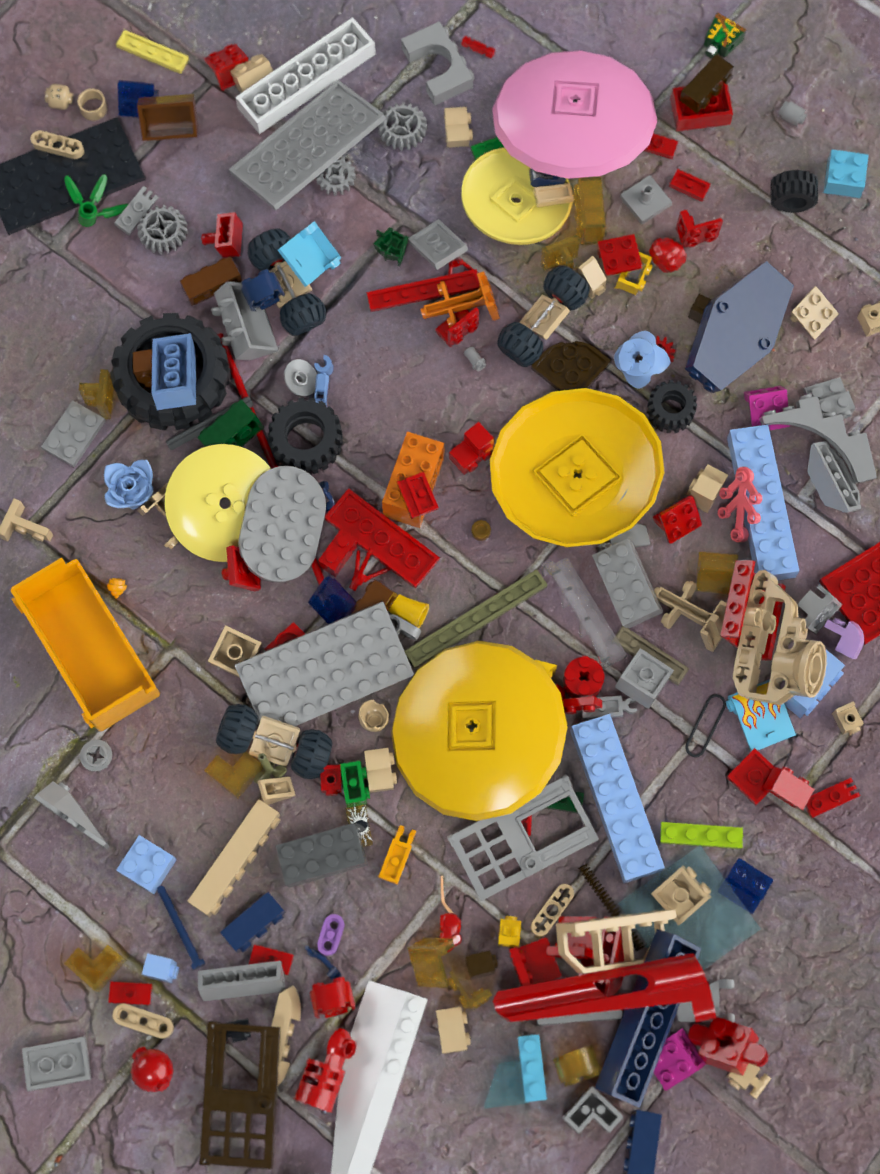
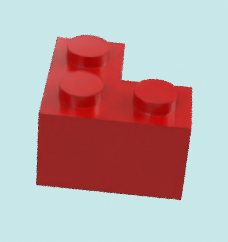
M477 422L464 433V440L449 452V459L463 475L467 472L471 473L478 467V463L482 460L486 461L491 457L494 438L480 422Z

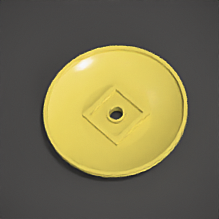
M505 147L492 150L479 157L467 170L461 189L463 208L474 226L492 239L515 245L537 243L554 235L567 221L572 203L537 207L533 189L536 187L531 186L530 167L512 157ZM566 178L564 184L570 183L569 179ZM519 198L521 202L515 203L511 199Z
M228 444L207 446L188 455L173 471L165 492L164 506L166 519L176 539L187 550L201 558L227 562L226 547L231 545L239 547V533L250 489L263 473L271 469L269 465L252 451ZM223 497L228 498L230 501V506L227 509H223L219 505V501Z

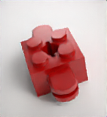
M717 1017L712 1020L710 1027L694 1024L689 1029V1039L694 1045L701 1047L698 1055L708 1065L744 1076L748 1064L762 1067L768 1061V1052L763 1045L757 1044L759 1037L750 1027Z

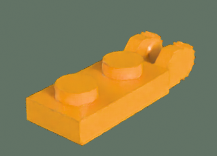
M402 825L399 826L395 839L391 842L378 878L396 885L399 883L416 835V830L412 829L407 843L401 842L400 839L405 827Z

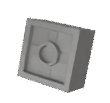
M640 648L620 676L615 688L649 709L674 670Z

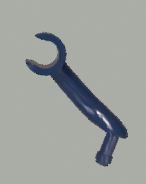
M308 945L305 946L309 956L319 959L329 969L326 975L331 980L341 977L339 970L323 954L313 948L310 949Z

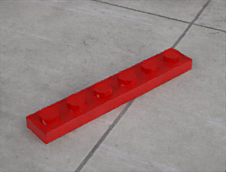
M477 269L366 292L370 312L444 297V295H440L437 287L441 281L445 282L449 295L478 290L480 282L477 276Z

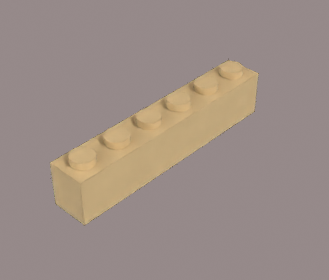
M258 799L187 902L208 917H211L212 914L216 915L222 906L220 904L224 897L227 898L231 894L234 882L236 880L239 881L244 875V868L247 863L251 864L256 858L258 847H263L267 842L269 831L271 829L274 830L280 823L279 812Z

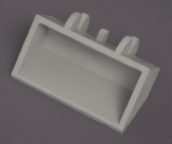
M227 281L214 293L218 307L211 309L214 316H222V322L228 334V337H222V344L224 346L231 345L235 358L238 360H253L279 352L265 309L261 310L258 307L255 308L256 311H251L241 291L242 284Z

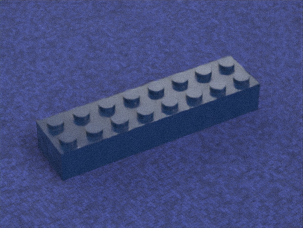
M657 929L644 963L691 953L698 958L701 948L675 934ZM638 976L633 992L643 991L648 987V980L644 976ZM680 1003L625 1009L595 1089L640 1108Z

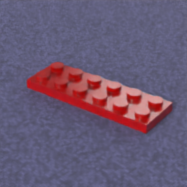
M350 489L343 494L324 517V520L340 531L341 529L357 539L358 546L368 552L370 547H373L371 555L415 589L440 560L439 556Z

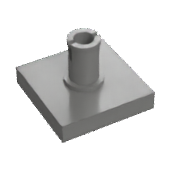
M651 175L620 194L621 200L641 225L672 205V201Z

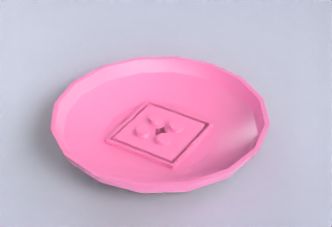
M585 51L550 53L525 63L504 82L492 108L495 134L512 157L534 171L567 179L602 176L630 164L649 145L657 124L653 96L638 75L611 57Z

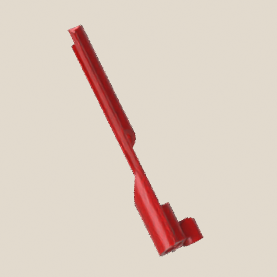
M693 953L497 991L493 998L495 1011L508 1022L691 1002L695 1022L717 1018L709 981H707L704 971ZM634 974L642 975L648 980V987L643 991L612 997L605 996L594 984V982Z

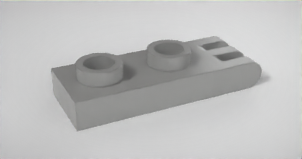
M145 186L140 189L114 222L116 227L129 236L139 224V218H144L143 212L148 213L149 208H152L159 196L155 195L152 200L149 199L153 194L150 190L144 195L143 193L147 189Z

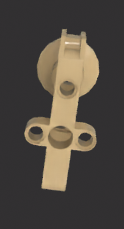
M760 570L755 574L746 606L733 671V680L738 695L749 700L777 705L784 704L795 695L809 698L815 697L822 687L826 673L827 655L825 646L820 641L806 639L808 632L806 620L798 618L797 602L778 585L777 578L766 570ZM762 597H765L764 602L762 604H759V600ZM776 601L785 602L778 644L772 660V672L766 695L757 694L756 689L761 671L759 670L761 657L765 652L768 633L772 634L776 627V616L772 615ZM794 641L793 647L788 649L789 643ZM785 680L784 688L780 689L781 682Z

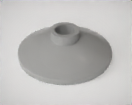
M301 359L289 362L284 370V380L288 389L301 397L309 396L315 391L317 373L312 365Z

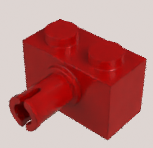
M235 212L217 214L216 232L203 233L201 235L202 244H215V249L223 258L241 256L242 221Z

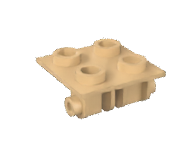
M815 286L791 311L790 319L793 322L799 321L815 340L839 313Z

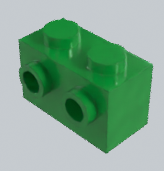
M360 761L340 764L347 808L367 805L366 799H370L369 787H364L363 780L367 779L366 767H361Z

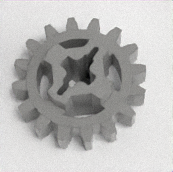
M345 157L341 160H336L316 177L317 185H320L321 190L326 189L327 194L332 191L334 196H336L337 192L343 195V190L350 191V186H354V180L356 179L355 168L351 167V161L345 162Z

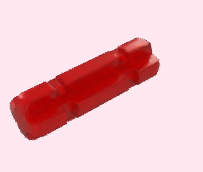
M468 36L463 37L461 41L463 47H470V50L481 55L486 54L485 56L490 59L494 57L495 48L491 46L486 47V44L475 39L471 40L472 38Z

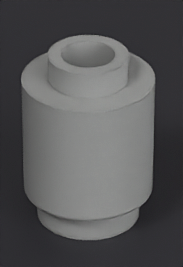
M787 101L783 103L778 113L782 116V119L795 126H798V124L802 125L807 117L805 109Z

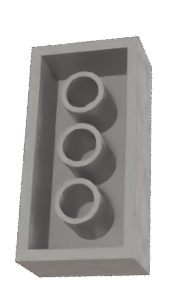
M627 538L592 555L623 627L632 628L664 613L633 542Z

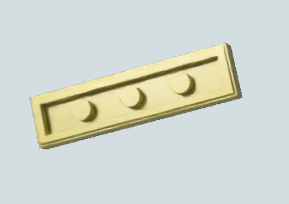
M126 30L123 31L116 43L119 49L179 74L183 72L189 61V57Z

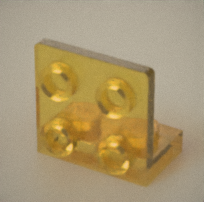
M423 938L407 947L418 986L447 988L449 986L441 956L446 955L447 951L454 947L452 939Z
M449 972L450 978L447 979L454 992L458 990L461 995L459 1001L465 1010L469 1008L470 1012L492 999L493 995L490 990H483V988L475 991L472 994V999H470L454 972Z

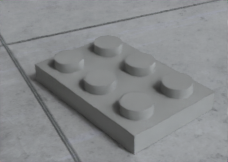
M439 219L408 239L410 245L436 270L468 251L466 244Z
M72 400L41 448L75 468L106 420Z
M86 1037L22 1048L27 1091L92 1080Z

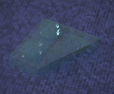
M520 1061L499 1063L484 1104V1109L525 1104Z

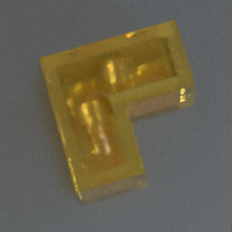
M245 752L233 767L216 755L204 771L211 779L236 799H239L253 782L255 776L262 771L263 766L254 757Z
M107 944L95 959L91 958L82 949L77 948L64 964L93 990L100 992L127 960Z

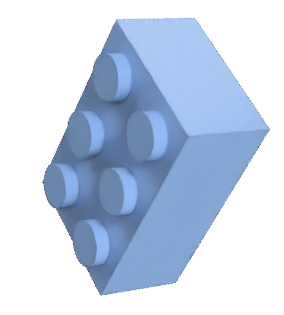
M827 650L826 673L819 693L811 698L795 695L784 703L799 718L804 714L808 716L819 703L816 699L821 701L831 689L829 684L833 687L844 674L841 670L845 665Z

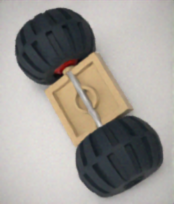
M271 229L253 238L248 244L247 253L250 262L255 268L260 271L268 269L270 270L269 272L276 274L285 293L284 297L282 295L279 297L280 301L277 303L278 308H281V325L286 332L297 336L323 324L326 319V310L320 298L314 294H307L312 291L310 284L305 287L278 252L279 248L291 240L290 236L281 229Z
M560 265L549 271L545 277L543 288L550 298L541 295L520 322H512L506 325L498 336L497 345L499 349L522 367L533 365L541 356L543 342L539 337L547 340L567 314L581 307L589 296L590 289L588 283L580 274L568 266Z
M234 704L227 707L216 736V743L222 750L230 754L245 753L253 739L249 755L258 757L259 754L264 753L270 762L287 767L291 754L294 752L291 759V769L296 775L304 779L321 777L320 773L324 772V767L328 763L333 744L327 734L320 730H305L301 733L297 744H295L300 728L262 715L258 728L255 731L258 715L253 709L242 704Z

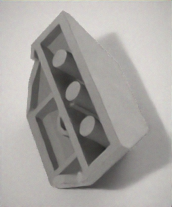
M827 441L813 443L810 449L807 472L824 505L845 513L860 510V492L842 458L835 450L830 448Z

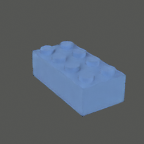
M191 333L153 339L152 396L157 410L196 405V349Z

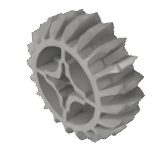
M403 102L401 106L395 103V107L389 105L388 111L383 110L382 113L385 115L386 120L378 125V133L381 136V140L383 142L386 141L387 146L392 145L394 150L397 147H400L401 151L403 147L409 150L411 145L416 148L417 142L421 143L422 138H425L427 130L426 118L417 106L412 108L411 103L405 106ZM394 120V124L388 129V125ZM416 124V129L411 133L410 130Z
M156 205L155 210L149 208V213L143 212L144 218H139L140 224L137 225L138 237L141 243L145 245V248L147 250L151 249L153 253L158 250L162 255L163 251L166 250L169 254L170 249L176 251V246L182 247V241H186V234H188L187 222L184 215L180 214L178 209L174 211L172 206L167 209L163 205L159 209ZM161 225H163V228H164V234H163V233H162V230H161V229H162V228H161Z

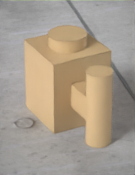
M748 1064L744 1076L731 1072L726 1075L730 1079L728 1083L736 1090L740 1088L745 1090L749 1084L752 1085L754 1088L749 1094L754 1099H757L771 1080L766 1074L759 1080L756 1075L761 1069L752 1064Z

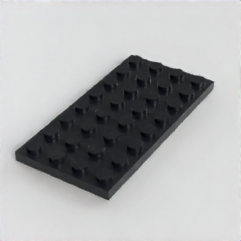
M118 117L67 136L82 143L84 154L78 159L35 149L0 163V217L8 235L80 206L79 203L75 204L67 190L65 184L66 175L73 180L84 199L82 203L92 201L90 200V195L98 180L104 174L107 176V182L101 198L146 180ZM56 141L52 147L60 148L62 142Z

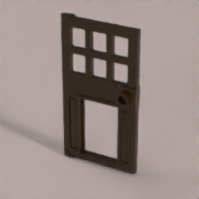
M208 1021L199 1165L273 1169L281 1027ZM227 1031L261 1033L258 1090L223 1088ZM212 1111L226 1112L225 1131L211 1129ZM232 1112L246 1114L245 1132L231 1131ZM252 1114L266 1115L265 1134L251 1132ZM211 1136L224 1137L223 1156L210 1155ZM231 1138L244 1139L243 1157L230 1156ZM251 1139L265 1141L264 1159L250 1158Z

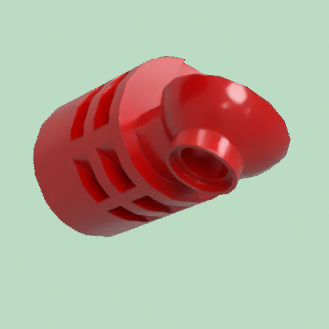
M339 1028L331 1035L324 1063L308 1058L294 1100L332 1113L346 1072L342 1070L346 1059L352 1058L356 1052V1042L352 1040L347 1030Z

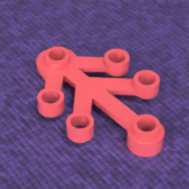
M748 467L738 468L735 474L736 479L727 488H721L719 492L721 499H730L733 492L739 487L738 495L726 507L718 509V516L724 519L729 518L731 512L737 507L735 528L731 531V538L737 543L745 542L749 537L748 530L743 527L745 510L748 513L747 521L749 524H758L761 520L760 514L755 511L752 505L760 504L762 502V495L752 483L754 473ZM746 490L750 493L749 499L746 496Z

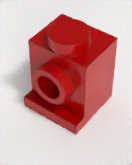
M326 765L324 772L320 773L321 792L326 793V796H336L338 792H342L340 765ZM329 777L335 778L333 783H328L327 779Z

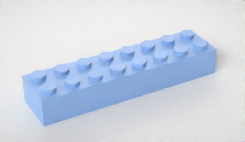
M767 424L730 430L727 441L734 475L740 467L751 469L754 473L752 483L757 492L762 495V502L752 505L761 517L758 524H749L747 521L748 513L746 510L744 512L745 528L749 532L748 543L751 557L755 561L754 572L766 570L773 574L777 580L796 578L799 573V566L769 426ZM746 490V496L749 499L750 493Z
M610 714L573 725L570 732L623 883L663 871L665 867Z

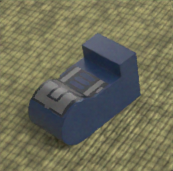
M529 169L530 183L533 187L565 183L566 178Z

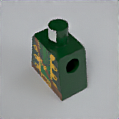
M716 13L705 36L704 46L707 47L705 55L710 59L716 54L722 57L728 56L744 40L746 29L723 15Z

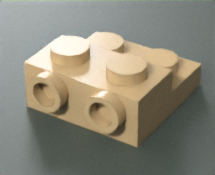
M682 866L651 893L665 910H676V918L673 920L678 925H681L711 898L709 894L711 892L710 888L704 882L700 884L695 879L697 874L691 867L686 868Z

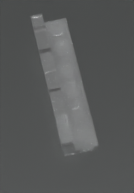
M568 557L557 563H554L551 559L542 563V575L545 576L550 573L562 591V608L569 605L572 607L580 621L579 636L582 638L588 634L602 668L605 669L626 658V652Z

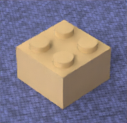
M225 625L208 662L240 678L235 664L258 655L262 642Z

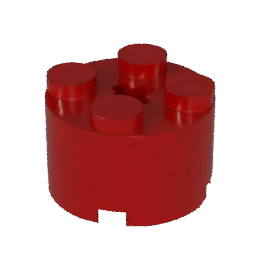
M588 656L572 660L567 665L563 677L566 693L572 698L596 697L604 683L605 675L603 668L596 660ZM580 677H587V681H581Z
M344 977L333 979V983L326 985L323 982L312 985V990L309 993L315 1018L320 1019L319 1015L322 1014L325 1015V1018H331L348 1013L349 1007H352V1010L356 1008L351 984L345 981Z

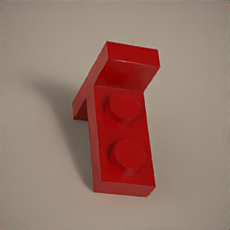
M555 684L561 693L565 714H576L579 710L595 712V709L602 708V700L595 696L565 699V688Z

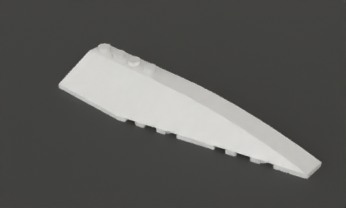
M368 981L350 1034L352 1040L356 1042V1052L352 1058L345 1060L342 1068L346 1072L338 1092L331 1174H371L428 999Z

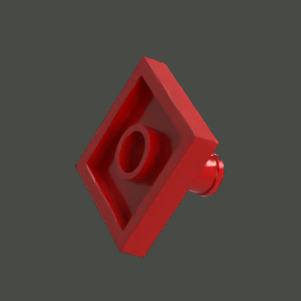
M233 545L226 547L228 568H223L221 571L223 579L229 580V585L254 592L261 590L260 578L248 569L243 558H241L239 547Z

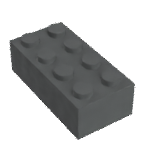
M355 823L276 845L285 885L289 888L368 865L359 828Z

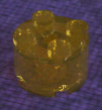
M592 1045L552 1059L560 1083H564L565 1087L580 1082L579 1078L582 1076L584 1080L600 1075L599 1070L601 1069Z

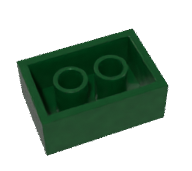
M241 399L239 402L233 403L230 410L224 415L218 416L210 427L204 428L197 438L205 447L217 444L243 447L265 427Z

